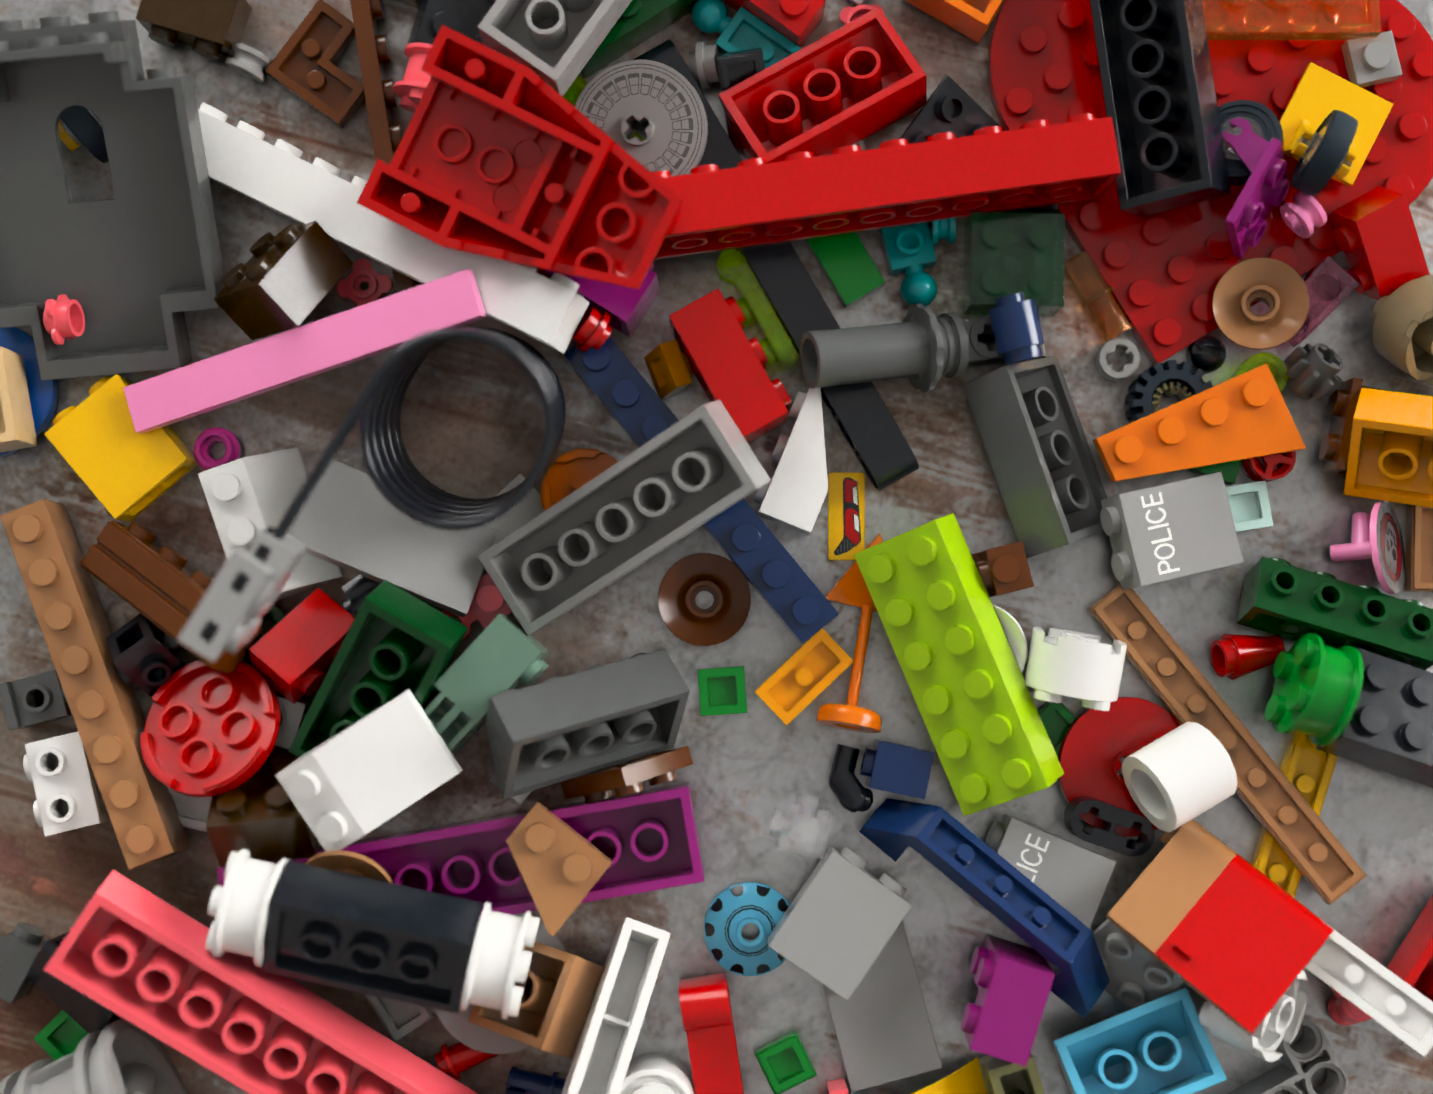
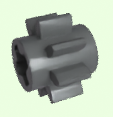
M1307 343L1303 348L1298 346L1283 361L1290 368L1284 376L1287 387L1296 396L1304 400H1310L1313 396L1317 400H1320L1323 396L1329 397L1344 382L1336 375L1343 368V362L1339 355L1325 344L1317 343L1312 347Z

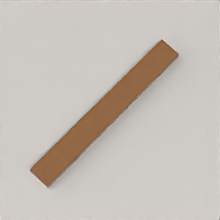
M1120 583L1087 609L1112 641L1115 639L1127 643L1126 659L1181 725L1186 722L1198 723L1208 729L1222 743L1235 768L1238 782L1235 793L1326 904L1331 905L1367 876L1132 588L1122 590Z

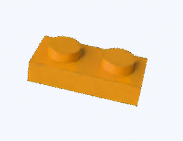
M822 628L808 639L754 692L787 726L854 661Z

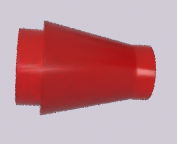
M1224 634L1220 640L1212 642L1210 659L1213 669L1218 676H1227L1229 679L1235 680L1274 664L1278 654L1281 651H1285V646L1282 639L1276 635L1266 637Z

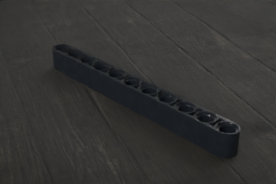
M668 39L633 59L652 60L668 65L682 74L696 89L703 102L708 122L707 144L698 166L713 164L718 165L719 170L738 167V163L742 161L741 157L673 42ZM790 241L735 249L799 360L800 342L806 331L841 329ZM872 381L821 388V397L877 491L885 489L919 469V464L913 451Z

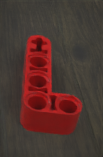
M726 973L680 979V1008L684 1031L687 1034L695 1094H744Z

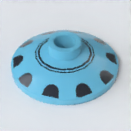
M757 882L738 883L719 893L710 904L704 920V938L714 960L724 969L742 976L763 975L780 966L786 958L768 946L767 938L790 906L787 900L777 890ZM749 923L755 924L759 928V935L752 940L745 939L741 934L743 926Z

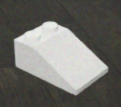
M410 689L306 752L275 776L324 850L333 851L345 848L459 774L462 768Z

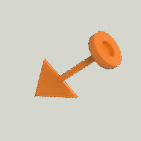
M880 533L866 549L883 542ZM855 560L825 596L831 602L862 608L846 705H822L818 709L816 722L848 731L880 733L882 727L881 716L875 711L857 707L873 611H878Z

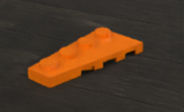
M1267 363L1093 440L1112 483L1306 449Z

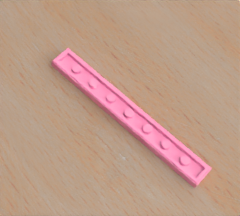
M465 269L123 387L135 432L147 433L398 348L407 341L422 334L436 330L457 328L484 319L487 316L474 271Z

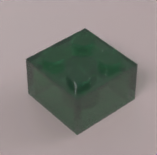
M971 212L964 224L963 314L989 315V310L997 308L995 299L1023 292L1025 300L1035 299L1039 316L1054 317L1064 307L1065 214Z

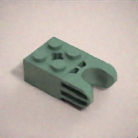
M498 614L434 684L441 693L424 712L453 756L487 722L490 697L499 695L508 689H517L521 684L524 687L527 685L531 686L549 666L543 660L550 652L532 635L528 636L522 626L510 615Z

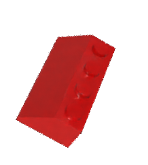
M878 7L723 91L718 96L746 158H764L766 163L785 161L786 156L797 152H812L814 157L832 155L833 150L843 146L854 145L918 110L926 103V74L882 10Z

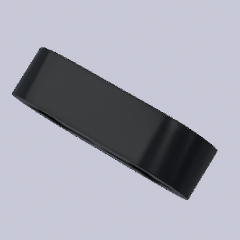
M1081 796L1068 803L1064 810L1063 819L1065 827L1071 834L1086 842L1134 857L1143 855L1154 842L1155 833L1149 820L1118 806L1092 797ZM1091 808L1092 815L1104 820L1102 828L1087 824L1084 829V824L1078 821L1080 812L1088 813ZM1116 824L1125 828L1133 826L1135 830L1139 831L1138 839H1129L1127 842L1125 837L1114 833Z

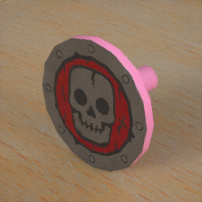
M1385 501L1375 503L1371 515L1365 512H1358L1352 515L1351 543L1331 545L1330 557L1333 563L1372 559L1377 579L1387 594H1396L1402 589L1405 578V550L1396 513L1393 507Z

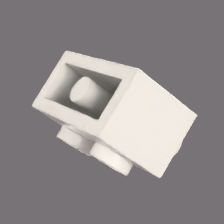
M78 731L25 744L27 754L23 758V767L28 780L33 782L37 799L33 804L34 817L37 824L43 827L45 836L110 821Z

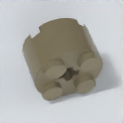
M1424 275L1406 282L1390 296H1384L1376 302L1372 310V316L1375 319L1373 342L1377 352L1387 361L1412 378L1433 385V276Z

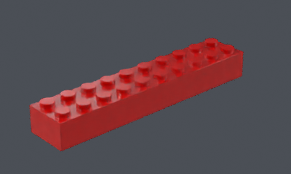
M1084 113L1067 119V123L1049 125L1048 120L1041 119L1024 123L1020 126V129L1002 131L1001 126H988L974 131L972 136L955 138V133L944 132L929 136L926 139L927 142L908 144L907 139H893L879 145L880 148L861 150V147L858 145H848L833 150L832 155L814 157L812 152L805 151L790 154L785 157V161L766 163L764 158H752L739 162L736 168L719 170L718 165L708 164L692 168L690 174L671 176L669 171L651 172L683 200L654 260L1098 199L1121 174L1112 117L1096 119L1094 113Z

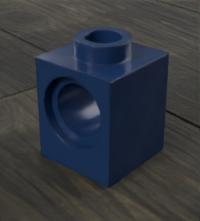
M875 739L873 749L866 747L864 750L860 775L867 776L866 785L869 788L925 799L934 753L929 750Z

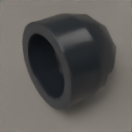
M1203 336L1190 344L1186 352V360L1192 364L1190 368L1194 371L1200 368L1205 374L1219 369L1226 359V347L1220 339L1214 336ZM1198 347L1217 351L1218 357L1198 354Z

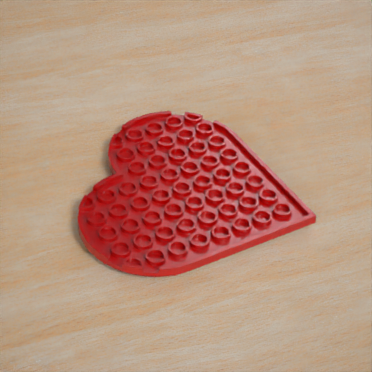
M1005 0L995 22L988 52L989 90L1002 128L1005 131L1020 129V126L1024 123L1041 119L1048 120L1049 125L1067 123V119L1084 113H1094L1096 119L1107 117L1090 0ZM1202 0L1217 106L1219 107L1236 100L1255 101L1268 107L1279 121L1310 62L1349 81L1341 45L1350 39L1392 30L1403 75L1395 81L1363 87V89L1393 103V106L1353 185L1348 187L1331 178L1325 187L1317 195L1313 196L1325 210L1327 223L1320 228L1314 226V233L1307 239L1296 235L1286 225L1280 214V207L1286 202L1293 203V196L1299 192V190L1291 185L1292 176L1298 161L1285 154L1287 179L1290 181L1287 195L1279 207L1272 206L1265 218L1267 227L1262 239L1256 247L1249 246L1242 259L1233 255L1225 219L1245 185H1229L1231 195L1143 217L1120 209L1116 179L1098 199L1058 204V217L1153 365L1165 361L1218 328L1212 311L1213 294L1221 277L1234 265L1252 258H1272L1288 264L1302 276L1342 251L1334 239L1336 226L1332 217V211L1378 186L1405 194L1408 205H1410L1429 184L1433 177V40L1420 21L1397 0ZM1240 128V131L1233 129L1228 133L1240 135L1242 129ZM1223 138L1225 154L1227 155L1228 151L1235 153L1233 149L1225 143ZM1255 301L1254 303L1251 304L1250 307H1252L1253 305H1255L1256 303H1258V302H1260V301Z

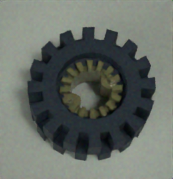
M1168 360L1162 364L1159 362L1138 375V378L1128 388L1131 391L1125 397V404H1129V410L1125 412L1126 418H1132L1134 422L1159 411L1161 408L1158 406V399L1163 392L1168 397L1176 395L1182 401L1213 387L1211 381L1206 383L1201 377L1205 373L1200 368L1195 371L1190 369L1191 363L1184 361L1177 364L1176 360Z

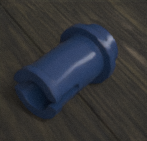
M512 1066L507 1080L509 1088H506L505 1094H561L566 1078L559 1077L560 1073L556 1071L551 1076Z

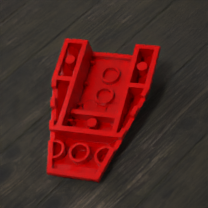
M442 25L421 68L431 78L390 165L379 159L377 160L357 203L445 248L639 290L683 200L529 67Z

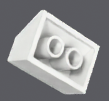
M298 447L243 457L198 473L226 558L228 559L232 551L237 548L246 552L245 549L249 542L255 538L257 539L261 531L272 525L277 527L309 477ZM299 514L287 531V535H291ZM305 552L276 601L344 577L341 567Z

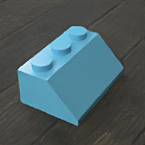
M1186 987L1053 1041L1070 1094H1193L1227 1080L1204 1026L1200 1024L1199 1015Z

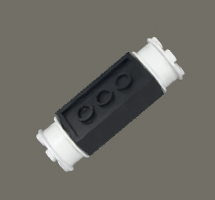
M247 849L230 853L224 873L225 884L224 886H215L208 907V915L215 916L216 918L212 922L207 935L206 950L212 951L214 957L221 958L226 951L254 957L255 966L262 967L265 964L264 972L456 1014H458L459 1007L460 1010L466 1011L469 1004L500 1010L501 1017L507 1020L508 1015L518 1017L524 987L516 986V982L525 984L533 954L531 951L524 950V947H534L540 918L531 916L532 911H526L523 917L492 911L491 903L486 902L481 914V902L297 863L289 858H283L279 864L251 858L250 850Z

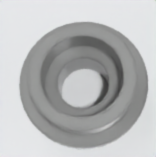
M705 41L697 42L695 52L689 53L688 56L689 70L694 79L699 80L703 89L711 88L712 83L719 82L715 55L720 54L718 46L716 44L707 45Z

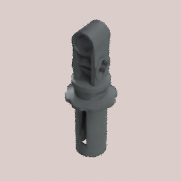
M922 303L911 305L902 323L806 331L801 338L799 350L802 375L807 386L812 389L908 377L914 389H920L922 393L935 390L942 375L946 378H956L962 376L967 367L1005 363L1003 354L998 355L989 317L962 320L955 312L942 313L936 317L933 310L929 306H923ZM1041 344L1043 356L1038 358L1046 357L1044 344Z

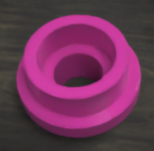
M214 427L205 430L198 436L194 444L195 460L204 470L240 459L241 445L238 438L231 431L224 428ZM218 443H223L226 448L224 456L220 459H214L212 448Z

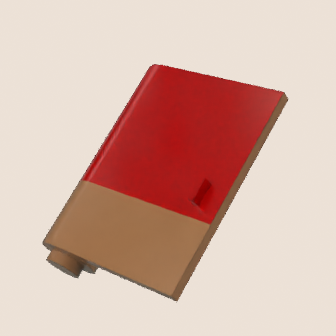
M1192 819L1170 833L1164 832L1160 838V841L1165 844L1164 848L1110 910L1106 918L1251 1036L1334 929L1196 820Z

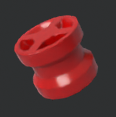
M1296 452L1259 457L1262 458L1265 464L1264 469L1260 459L1257 458L1242 460L1240 467L1247 478L1255 482L1264 480L1270 482L1285 477L1292 471L1296 462Z

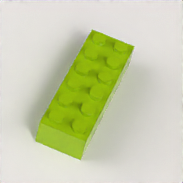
M954 513L935 519L854 554L963 815L967 816L1049 788L1064 774V771Z

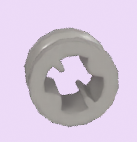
M234 42L232 50L235 52V55L232 58H227L225 65L247 79L263 83L266 77L263 74V69L268 68L272 60L248 45Z
M1114 338L1102 345L1096 352L1095 368L1105 380L1112 382L1122 381L1134 374L1138 369L1140 363L1139 350L1128 339ZM1116 348L1123 351L1121 357L1125 355L1128 357V364L1123 365L1119 372L1111 369L1114 363L1108 365L1106 361V356L1114 353Z

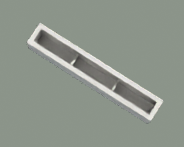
M628 917L617 926L604 964L605 968L561 1094H620L671 933Z

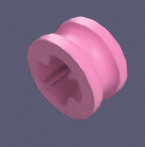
M1301 191L1293 196V203L1286 202L1280 207V214L1286 225L1302 238L1307 239L1314 233V226L1320 228L1327 223V215L1321 204L1313 196Z

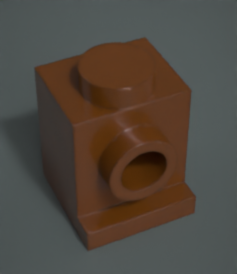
M1023 541L971 554L989 597L1034 587Z

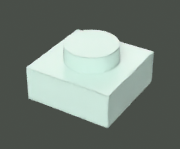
M1266 480L1225 487L1236 532L1274 526Z

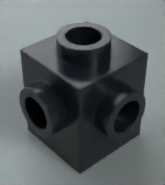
M141 613L106 638L114 667L119 677L130 687L137 684L150 697L154 695L161 685L168 682L173 673L187 665L182 652L185 648Z

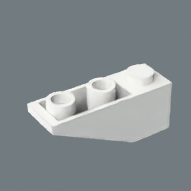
M809 388L807 394L798 391L788 415L797 419L790 436L783 433L780 434L771 459L778 461L779 464L771 481L757 490L753 500L762 504L758 515L808 536L813 529L829 490L821 388Z

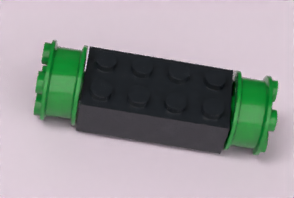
M1313 633L1304 634L1293 644L1288 652L1281 651L1278 654L1273 666V676L1276 680L1272 696L1265 709V720L1271 722L1275 731L1289 734L1295 730L1307 734L1311 742L1316 745L1317 750L1433 788L1432 672L1352 646H1343L1335 649L1324 645L1322 638Z

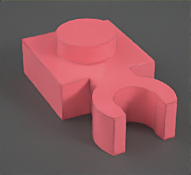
M488 573L480 578L467 615L464 617L458 616L462 621V625L468 628L462 640L470 635L473 623L479 621L485 629L498 614L510 615L513 613ZM442 610V611H441L443 614L447 615L448 617H450V616H452V615L458 616V615L453 614V613H451V612H448V611H446V610Z

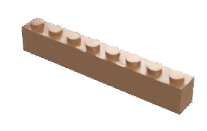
M41 499L1 515V521L128 870L148 866L190 849L188 838L178 817L179 814L171 793H169L166 785L153 776L144 762L140 747V734L144 732L145 722L132 687L128 686L115 670L106 640L112 632L92 577L88 571L81 567L80 562L84 556L65 505Z

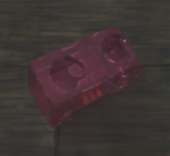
M1329 256L1322 259L1303 278L1309 294V310L1302 328L1288 341L1292 347H1296L1306 339L1359 285L1353 277Z

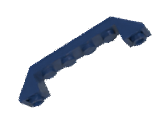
M887 798L859 832L895 862L908 846L918 852L1058 969L1055 972L1050 991L1085 1018L1110 982L1093 931L940 806Z

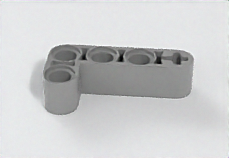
M1304 1016L1301 1023L1304 1027L1302 1040L1295 1045H1289V1043L1282 1041L1276 1049L1277 1052L1283 1054L1280 1057L1283 1064L1228 1094H1275L1281 1090H1285L1286 1094H1345L1348 1089V1078L1323 1030L1316 1022ZM1325 1067L1327 1077L1324 1083L1320 1086L1312 1087L1311 1079L1314 1072Z

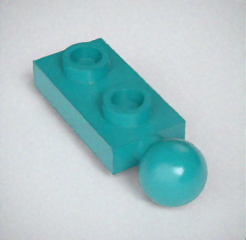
M698 0L692 8V21L697 29L704 33L719 32L721 34L715 44L722 54L761 47L766 69L802 49L742 6L733 19L728 16L727 8L722 0Z
M928 223L880 229L890 275L904 272L906 274L900 288L902 299L909 306L921 303L925 307L930 305L936 297L937 285L933 277L924 272L923 268L935 266L937 260Z

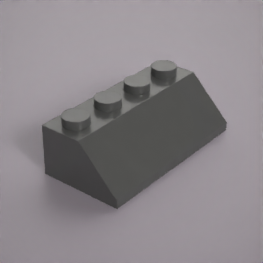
M1057 355L1005 365L964 383L963 387L967 396V405L975 418L983 441L984 453L991 463L997 480L999 496L1005 503L1016 542L1023 541L1026 557L1029 558L1104 532L1100 520V513L1103 509L1101 500L1107 498Z
M662 649L648 654L638 653L623 661L608 665H595L583 672L565 677H552L540 684L518 690L508 689L499 695L490 697L486 730L498 788L502 798H510L674 748L690 691L667 651Z

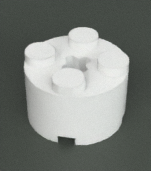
M1033 627L1024 680L1026 685L1030 687L1029 691L1034 693V698L1062 703L1063 696H1068L1080 700L1083 707L1109 711L1111 702L1118 700L1127 643L1114 639L1112 646L1100 643L1101 636L1050 627L1048 636H1045V632L1040 627Z
M1302 970L1251 1036L1207 1000L1200 1011V1024L1209 1028L1213 1038L1265 1061L1274 1062L1283 1055L1275 1050L1282 1041L1291 1044L1301 1026L1306 1010L1308 992L1299 989V979L1307 980L1306 973Z

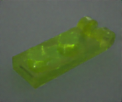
M735 249L723 251L718 257L717 262L718 278L722 283L734 286L740 297L736 302L743 313L745 324L749 326L754 323L763 338L759 340V343L767 356L768 365L771 366L777 363L782 373L794 367L799 362V354L744 256Z

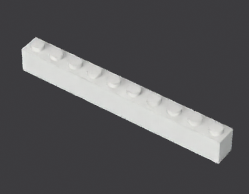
M202 102L198 113L210 180L302 225L316 220L332 240L421 284L470 269L474 271L486 316L563 354L565 353L590 303L577 293L580 286L578 283L556 272L549 279L536 273L538 269L536 267L445 248L358 204L357 201L367 183L366 180L354 176L350 183L339 177L342 170L327 161L316 157L313 164L301 159L303 151L281 139H277L275 145L263 141L265 133L241 120L237 127L226 123L227 114Z

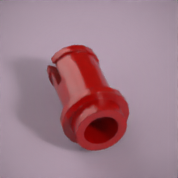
M461 1042L450 1047L445 1043L441 1045L442 1051L434 1054L439 1070L450 1077H454L455 1080L461 1078L460 1073L492 1057L498 1056V1054L474 1050Z

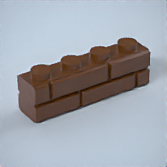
M115 520L108 522L97 537V544L92 545L81 560V567L208 667L226 673L233 672L246 654L245 650L251 647L262 631V626H259L248 644H242L234 655L226 652L215 662L210 661L178 641L179 635L215 579L198 569L194 573L187 570L184 566L188 559L167 545H164L162 549L157 547L153 543L157 537L156 534L135 521H132L129 526Z

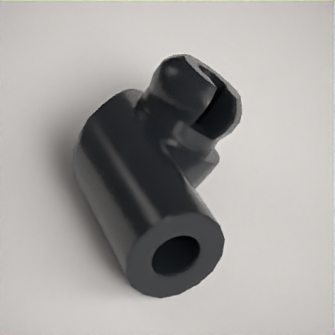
M837 744L829 776V786L843 808L850 812H865L872 806L873 793L870 789L864 788L854 774L860 749Z

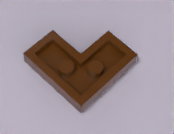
M318 0L265 72L269 77L341 129H343L365 99L364 86L335 66V63L356 37L354 23L323 0Z
M685 746L654 753L624 764L562 781L561 786L565 799L584 795L586 803L596 802L612 797L613 789L616 797L644 790L642 781L647 779L650 786L677 779L675 770L692 765L693 762L689 747Z

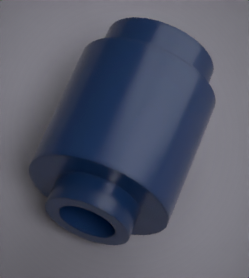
M1023 292L995 299L997 308L989 310L988 313L998 355L1003 354L1005 364L1010 365L1043 356L1041 344H1044L1045 341L1035 299L1025 300Z

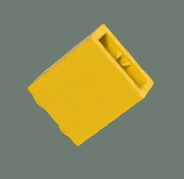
M115 374L113 377L106 376L97 381L88 391L90 396L77 407L70 406L56 415L52 421L54 426L45 432L44 435L114 519L131 522L197 467L198 463L194 455L169 425L147 433L135 432L123 387L133 383L131 380Z

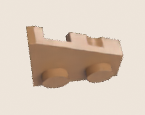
M540 802L533 806L506 840L547 932L553 937L613 862Z

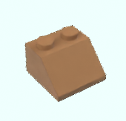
M535 941L534 947H524V950L533 952L525 984L516 982V986L524 987L518 1017L508 1015L507 1020L502 1019L500 1010L473 1005L468 1022L540 1050L572 1059L605 967Z

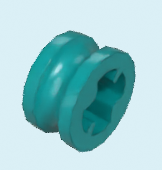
M955 218L927 222L933 245H937L938 241L942 239L946 240L947 244H954L956 238Z

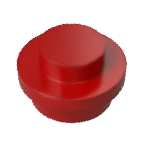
M592 306L585 311L572 337L577 342L576 348L583 353L591 347L594 350H598L606 342L613 329L608 325L611 314L606 310L599 312Z

